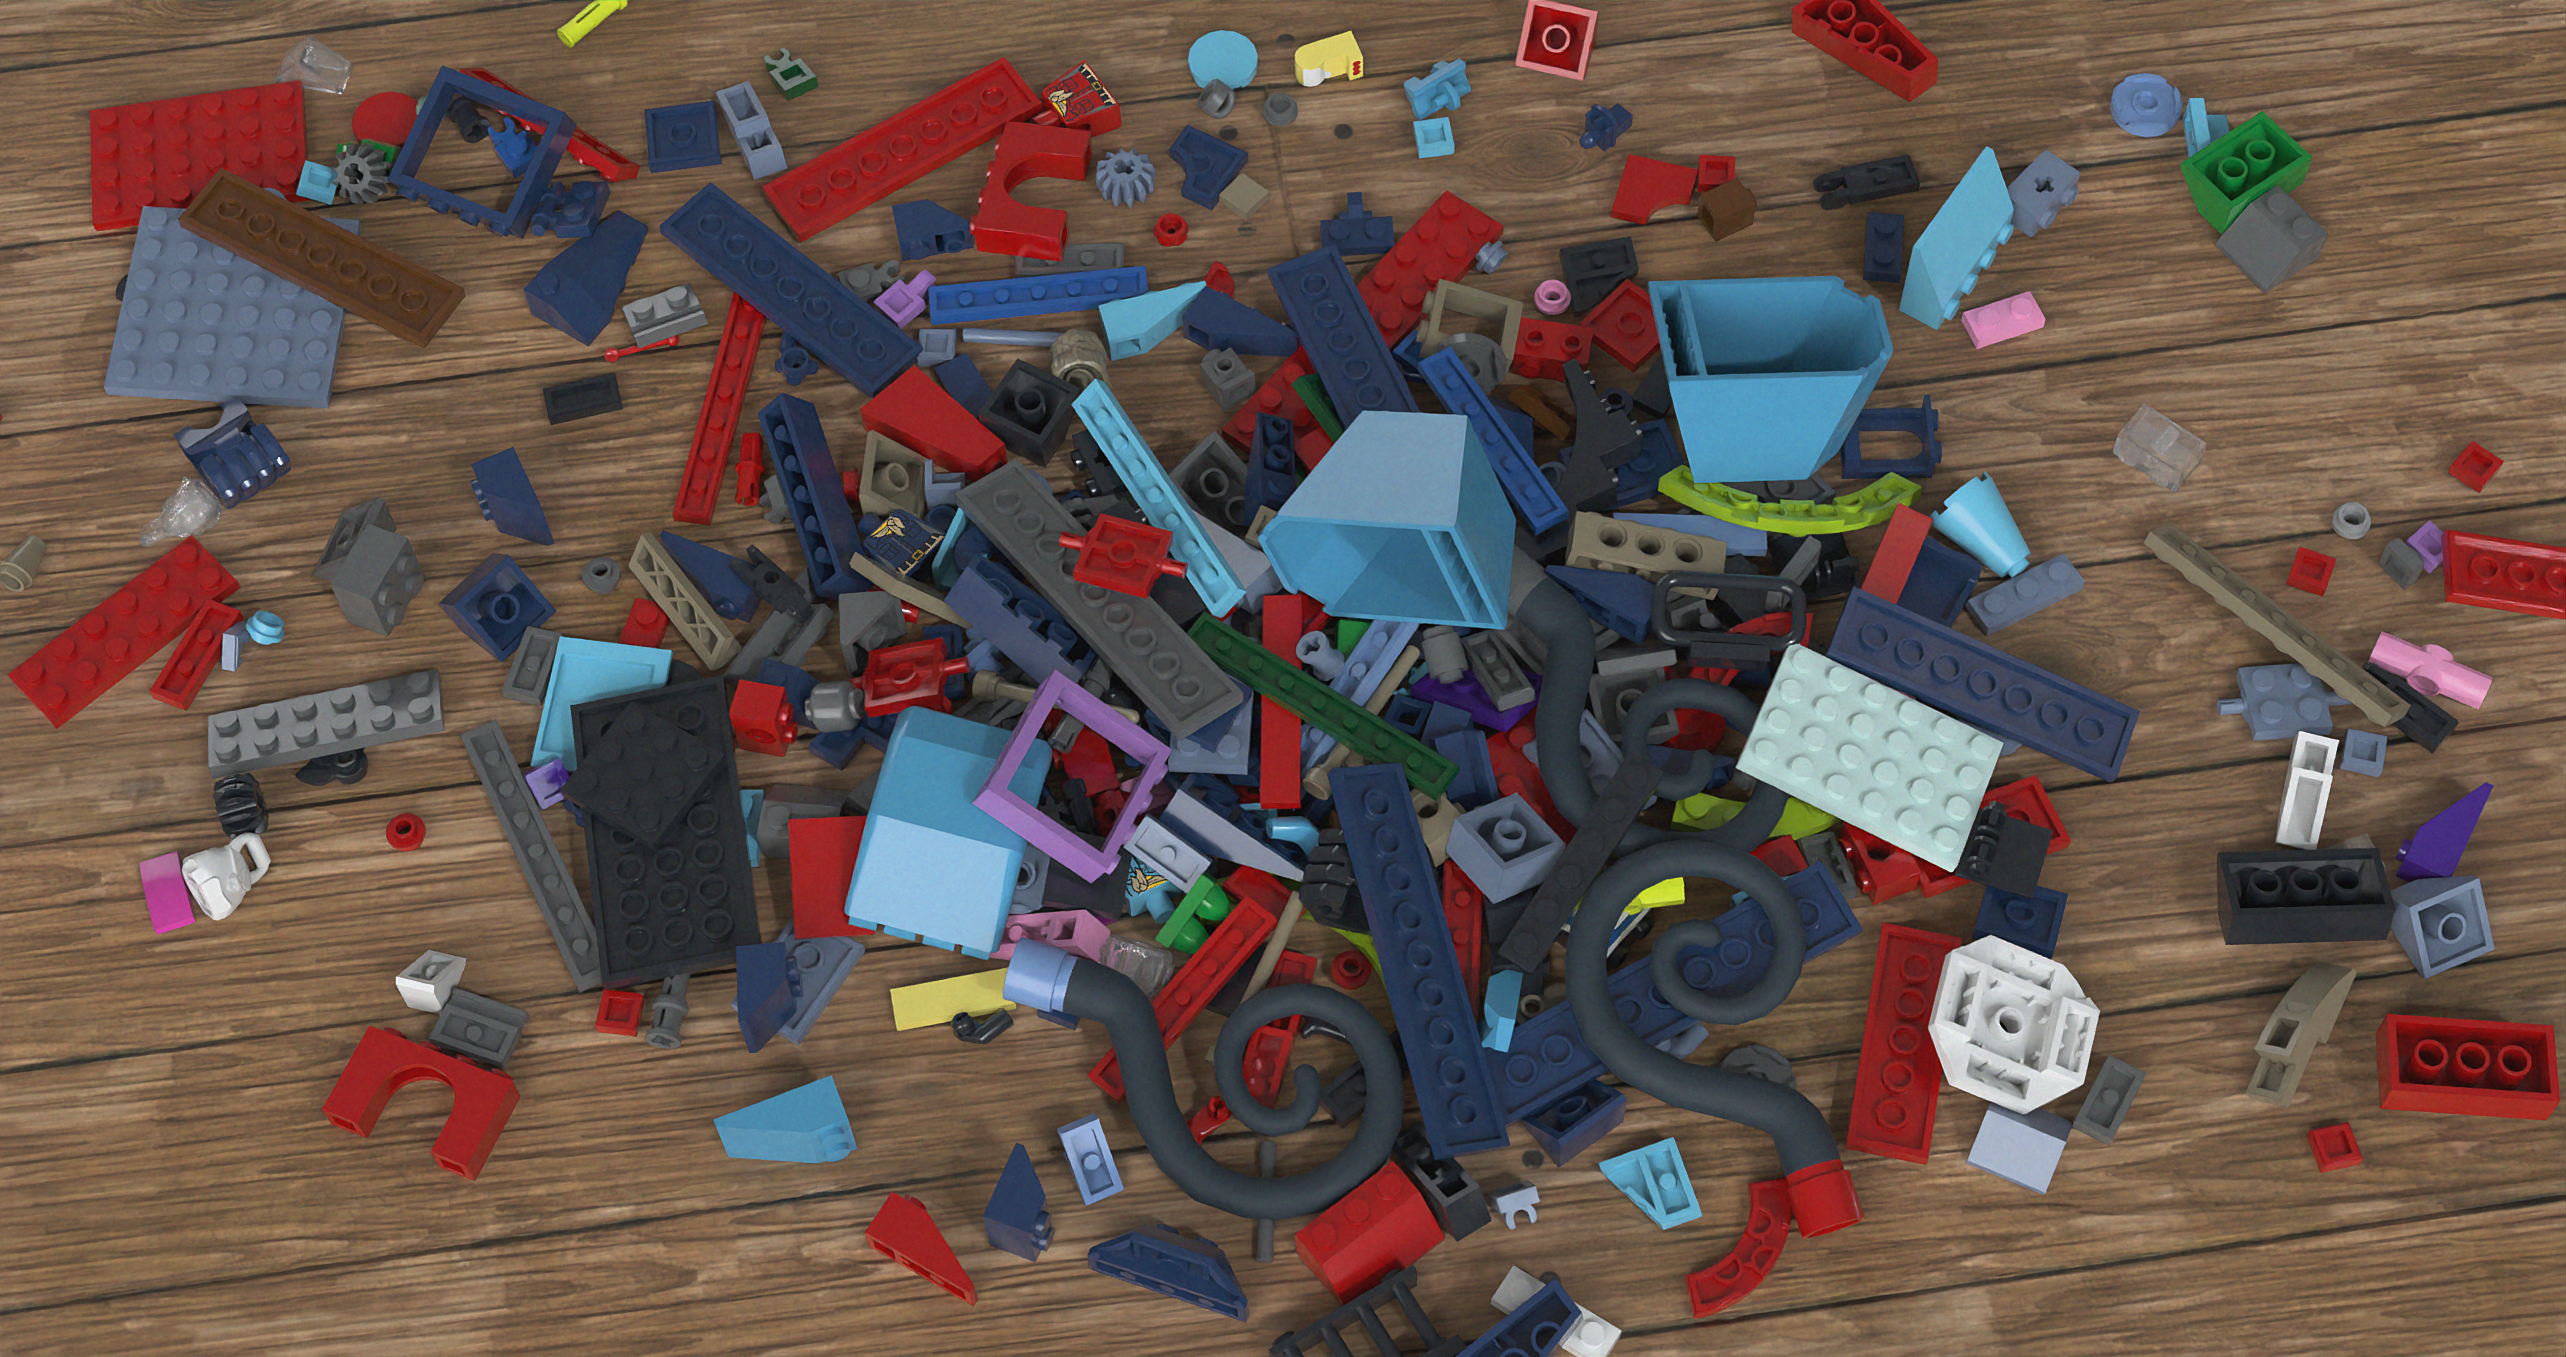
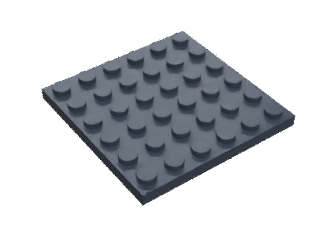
M143 206L104 384L106 394L226 402L236 396L242 403L329 409L347 310L182 228L178 218L186 209ZM323 218L358 236L361 235L360 220Z

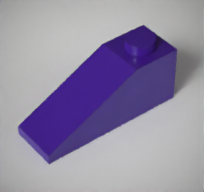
M2485 782L2419 827L2413 840L2404 838L2395 857L2396 860L2402 862L2396 876L2407 882L2417 879L2452 877L2494 785Z

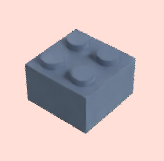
M1514 793L1455 817L1445 851L1494 904L1543 883L1564 852L1566 844L1518 793Z

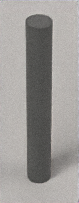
M1263 1141L1260 1143L1259 1177L1276 1178V1142ZM1258 1219L1256 1262L1258 1263L1273 1262L1274 1220Z

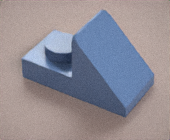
M1095 1113L1057 1128L1065 1151L1063 1156L1086 1206L1124 1190L1101 1124Z

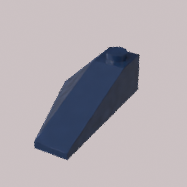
M618 210L598 225L592 236L582 237L549 261L523 289L531 314L589 347L610 323L614 315V305L619 293H623L626 286L625 278L630 266L635 264L647 235L648 226Z
M1192 772L1177 790L1159 818V821L1201 852L1300 882H1304V870L1307 865L1311 864L1309 856L1294 842L1270 839L1266 833V823L1264 822L1266 818L1257 810L1252 813L1246 811L1236 802L1240 795L1210 773Z

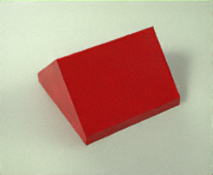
M1529 0L1515 66L1583 81L1596 44L1599 11L1552 0Z

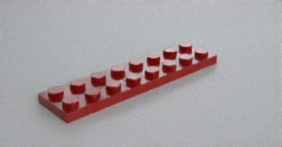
M1002 57L762 186L763 194L799 243L993 139L998 134H1002L1007 121L1022 123L1043 111L1042 103L1008 60Z

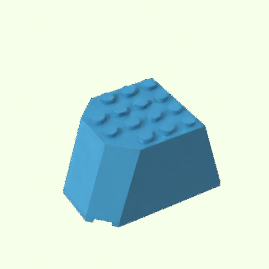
M1837 276L1648 281V291L1668 385L1694 483L1806 480L1835 456L1893 353V346L1880 299L1871 294L1864 298L1845 288V281Z
M1363 410L1260 532L1257 538L1283 587L1293 594H1296L1299 589L1324 604L1322 611L1331 616L1503 630L1506 627L1516 518L1467 415Z

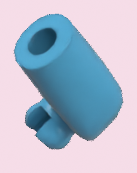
M1302 816L1269 818L1267 820L1266 833L1270 839L1294 842L1302 848L1307 856H1310L1314 846H1319L1318 836L1320 831L1309 819Z

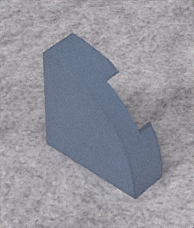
M239 621L223 633L222 669L235 671L242 664L244 658H240V652L243 642L250 643L251 640L250 633L245 626L246 622Z

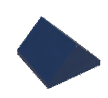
M1594 1079L1581 1088L1523 1118L1521 1121L1553 1162L1560 1168L1623 1123L1627 1100L1623 1093Z

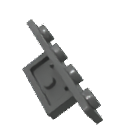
M807 564L794 581L805 590L806 594L803 597L811 604L813 615L801 624L786 611L780 614L773 608L723 674L725 681L734 690L737 689L740 679L755 682L765 658L799 668L807 658L806 652L813 642L821 639L827 632V624L835 613L825 604L828 598L817 595Z

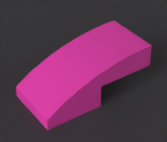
M178 851L139 863L145 897L156 934L159 935L195 923L193 901L182 874L183 861Z

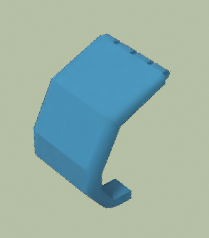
M910 706L904 708L899 713L868 811L844 907V912L850 916V925L876 931L878 923L885 925L884 934L915 941L916 935L921 934L924 935L922 944L949 951H954L955 944L963 945L961 954L987 961L989 960L990 953L999 951L1028 841L972 803L1013 731L920 706ZM1038 737L1034 738L1007 786L1008 790L1036 809L1043 784L1047 780L1053 752L1050 744Z

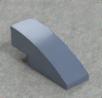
M749 81L715 92L732 135L753 179L756 180L787 169L782 147Z

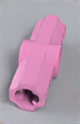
M2383 631L2368 663H2374L2385 671L2407 679V684L2422 695L2435 696L2440 693L2478 710L2493 679L2491 676L2455 662L2452 654L2440 646L2427 644L2419 647Z

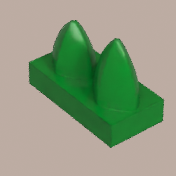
M1207 872L1201 874L1155 940L1166 948L1173 946L1186 954L1194 955L1210 937L1205 928L1193 917L1194 914L1205 919L1219 921L1225 920L1231 913V906L1226 894L1216 885L1218 880Z

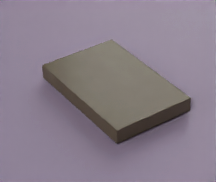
M857 552L853 555L849 563L850 567L891 595L966 629L972 628V625L966 619L955 613L951 606L944 601L946 596L935 588Z

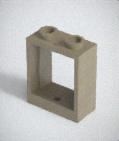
M1439 279L1434 292L1427 291L1423 302L1422 312L1427 313V319L1421 320L1416 336V341L1422 342L1419 357L1426 359L1434 355V351L1439 343L1451 336L1438 332L1442 309L1446 308L1499 323L1496 343L1502 348L1507 358L1506 376L1514 357L1524 302Z

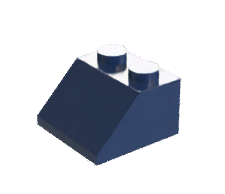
M514 447L471 464L476 479L471 480L470 483L486 521L494 519L501 533L546 546L554 544L540 502Z
M492 553L438 603L465 635L499 662H503L520 646L527 626L539 628L556 612L554 607L508 554Z
M785 942L736 946L738 1022L749 1053H758L797 1012L796 997H803L802 974L798 973L796 956H789Z
M1016 1143L984 1212L983 1219L990 1246L1036 1262L1041 1250L1046 1252L1049 1249L1054 1237L1055 1228L1051 1224L1052 1213L1049 1212L1046 1195L1024 1145Z

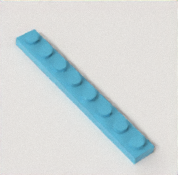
M1095 378L1071 405L1152 526L1173 532V543L1169 551L1175 560L1188 563V570L1185 575L1211 614L1222 618L1246 594V589L1106 383Z

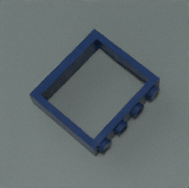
M442 65L391 170L388 180L398 189L396 194L406 197L411 202L416 203L419 198L427 201L429 208L441 214L447 215L448 210L458 214V219L469 225L477 227L480 222L488 225V230L500 237H508L511 234L523 239L532 221V216L541 202L542 194L548 187L577 125L565 112ZM455 93L546 128L506 214L414 179Z

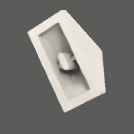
M432 950L425 952L396 976V986L407 1006L441 1015L446 1003L449 1004L453 996L452 991L454 987L457 988L466 965V958Z

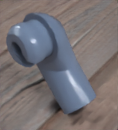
M1697 1023L1686 1029L1680 1036H1673L1655 1047L1683 1060L1709 1036V1033L1704 1026Z

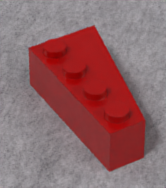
M1803 0L1792 8V33L1908 102H1911L1937 83L1938 58L1878 0Z

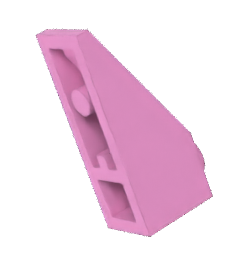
M1087 910L1010 915L1007 918L1000 949L996 953H990L989 958L1011 961L1019 939L1024 937L1068 950L1071 956L1103 964L1110 930Z

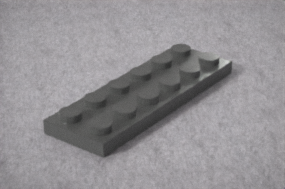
M435 669L417 672L411 675L378 680L372 683L339 688L333 691L300 696L294 699L270 704L266 703L208 716V769L212 779L445 731L442 680L439 671Z

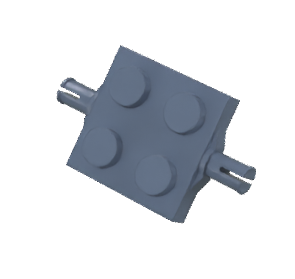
M2301 663L2238 668L2236 679L2240 690L2239 698L2217 699L2216 709L2219 716L2241 713L2249 724L2253 741L2294 738L2299 731L2318 736L2330 735L2333 723L2329 706L2351 705V701L2339 697L2334 691H2327L2319 677L2309 674Z

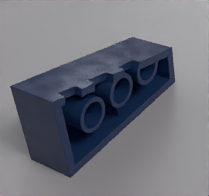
M978 552L944 599L955 613L966 619L1039 684L1055 669L1077 684L1096 655V651L1046 599Z

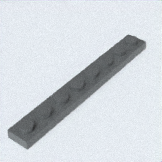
M495 719L461 734L464 746L579 993L602 983L596 930L497 720Z

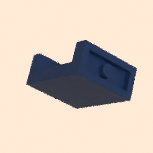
M1925 537L1896 605L1952 629L1978 584L1983 565L1966 553H1958L1941 545L1934 538Z

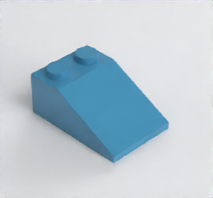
M832 1075L714 1119L726 1153L731 1158L821 1163L826 1160L828 1162L841 1160L848 1156L850 1151L857 1149Z

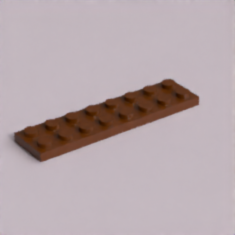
M220 168L178 218L182 228L424 349L465 298L463 287Z

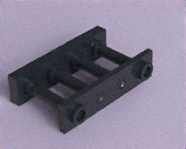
M1412 1265L1403 1271L1401 1268L1390 1271L1380 1280L1381 1284L1297 1333L1289 1331L1282 1334L1272 1343L1273 1347L1269 1349V1357H1304L1303 1352L1322 1341L1326 1343L1334 1357H1354L1339 1331L1358 1320L1362 1322L1383 1357H1404L1375 1313V1310L1395 1298L1427 1346L1425 1354L1420 1357H1455L1467 1347L1459 1334L1449 1340L1446 1337H1440L1410 1291L1417 1286L1418 1271Z

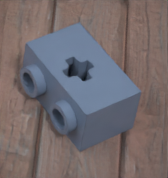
M2045 149L2007 187L2014 208L2010 224L2029 237H2032L2041 227L2047 229L2056 218L2057 211L2063 205L2065 207L2070 206L2079 193L2077 184L2080 172Z

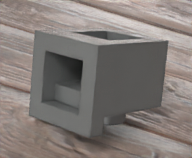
M1231 347L1223 352L1220 349H1214L1204 356L1200 364L1201 381L1224 411L1255 394L1254 373L1251 369L1248 370Z

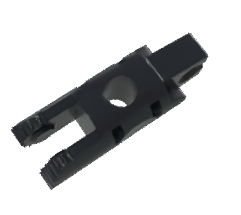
M753 544L746 549L751 561L757 564L753 572L738 559H734L728 564L727 567L780 614L786 611L801 624L813 615L811 604L803 597L806 594L805 590Z

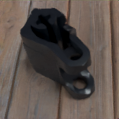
M1322 829L1318 836L1319 846L1312 848L1309 856L1311 864L1306 866L1303 873V880L1307 884L1302 885L1299 891V900L1319 924L1372 936L1343 830ZM1431 866L1437 886L1439 882V873L1434 867Z

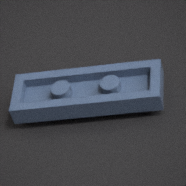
M2063 553L1969 599L1966 609L1987 637L2083 590L2085 581Z

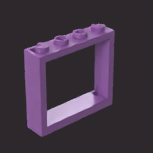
M1055 669L1038 686L972 804L1092 883L1104 872L1110 875L1119 863L1121 856L1117 854V851L1121 844H1127L1135 833L1137 825L1133 821L1137 814H1143L1151 803L1153 795L1149 791L1153 784L1158 785L1167 773L1169 766L1165 762L1172 749ZM1054 703L1146 765L1100 851L1007 789Z

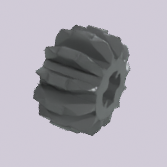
M363 143L360 146L358 144H350L346 146V152L335 154L340 164L330 167L338 175L331 183L335 186L342 185L339 193L340 196L343 198L350 197L351 202L354 204H362L364 201L366 203H375L378 201V196H385L389 193L384 183H391L388 180L389 175H387L386 170L390 169L393 164L383 162L385 152L374 150L373 145Z

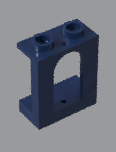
M1924 395L1921 408L1862 409L1839 450L1842 479H1880L1890 472L1903 478H1932L1935 463H1941L1942 446L1941 441H1935L1934 432L1938 431L1939 419L1938 410L1931 408L1930 395ZM1859 431L1911 432L1921 440L1923 449L1918 456L1911 459L1861 460Z

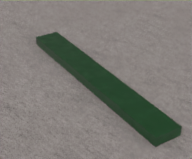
M1204 611L1187 631L1186 634L1221 670L1374 764L1402 763L1407 784L1436 802L1459 774V765Z

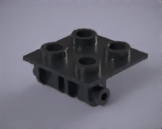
M1842 532L1807 534L1803 537L1785 535L1777 537L1767 544L1776 573L1779 576L1809 536L1821 542L1818 563L1800 586L1805 593L1806 601L1850 592L1853 586L1860 588L1856 572L1860 571L1859 561L1857 557H1850Z
M1991 801L1989 806L1984 807V809L1979 808L1954 876L2033 899L2053 830L2008 817L2004 804L1998 801Z

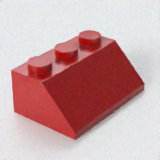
M1394 1161L1390 1162L1295 1234L1297 1254L1341 1307L1381 1284L1380 1280L1390 1271L1401 1268L1402 1271L1407 1269L1445 1240L1443 1232L1421 1193Z

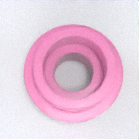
M1558 280L1543 282L1537 288L1534 295V303L1538 310L1548 315L1563 313L1568 309L1571 301L1569 290ZM1549 298H1554V299H1557V300H1556V301H1551V300H1548V299H1549Z

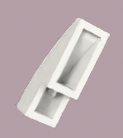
M2302 731L2295 735L2280 806L2275 839L2276 844L2301 850H2315L2317 848L2333 778L2331 773L2339 740Z

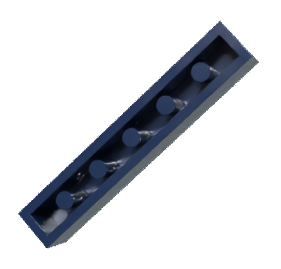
M782 392L758 412V416L817 595L839 602V594L866 592L875 583L850 567L849 563L855 552L865 556L814 403Z

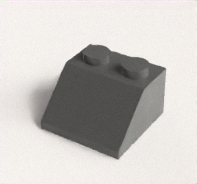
M2277 185L2251 202L2217 240L2215 246L2265 294L2317 260L2328 232Z
M775 783L763 800L757 830V838L763 856L790 859L788 819L849 816L850 808L846 806V797L852 790Z

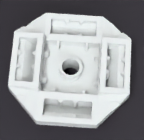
M1990 935L1966 946L1954 949L1945 956L1928 1030L1949 1085L2025 1115L2084 1084L2100 1010L2090 998H2086L2078 982L2063 964ZM2000 1022L2005 1025L2008 1032L2001 1027Z

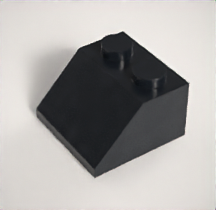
M1017 358L979 411V421L1005 443L1006 449L1046 467L1065 440L1075 412L1071 404L1081 395V388Z

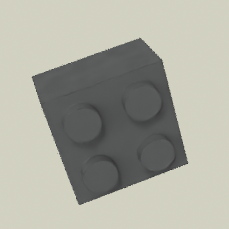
M368 523L330 585L349 623L388 637L394 626L402 622L406 607L413 595H417L420 592L425 576L407 537Z

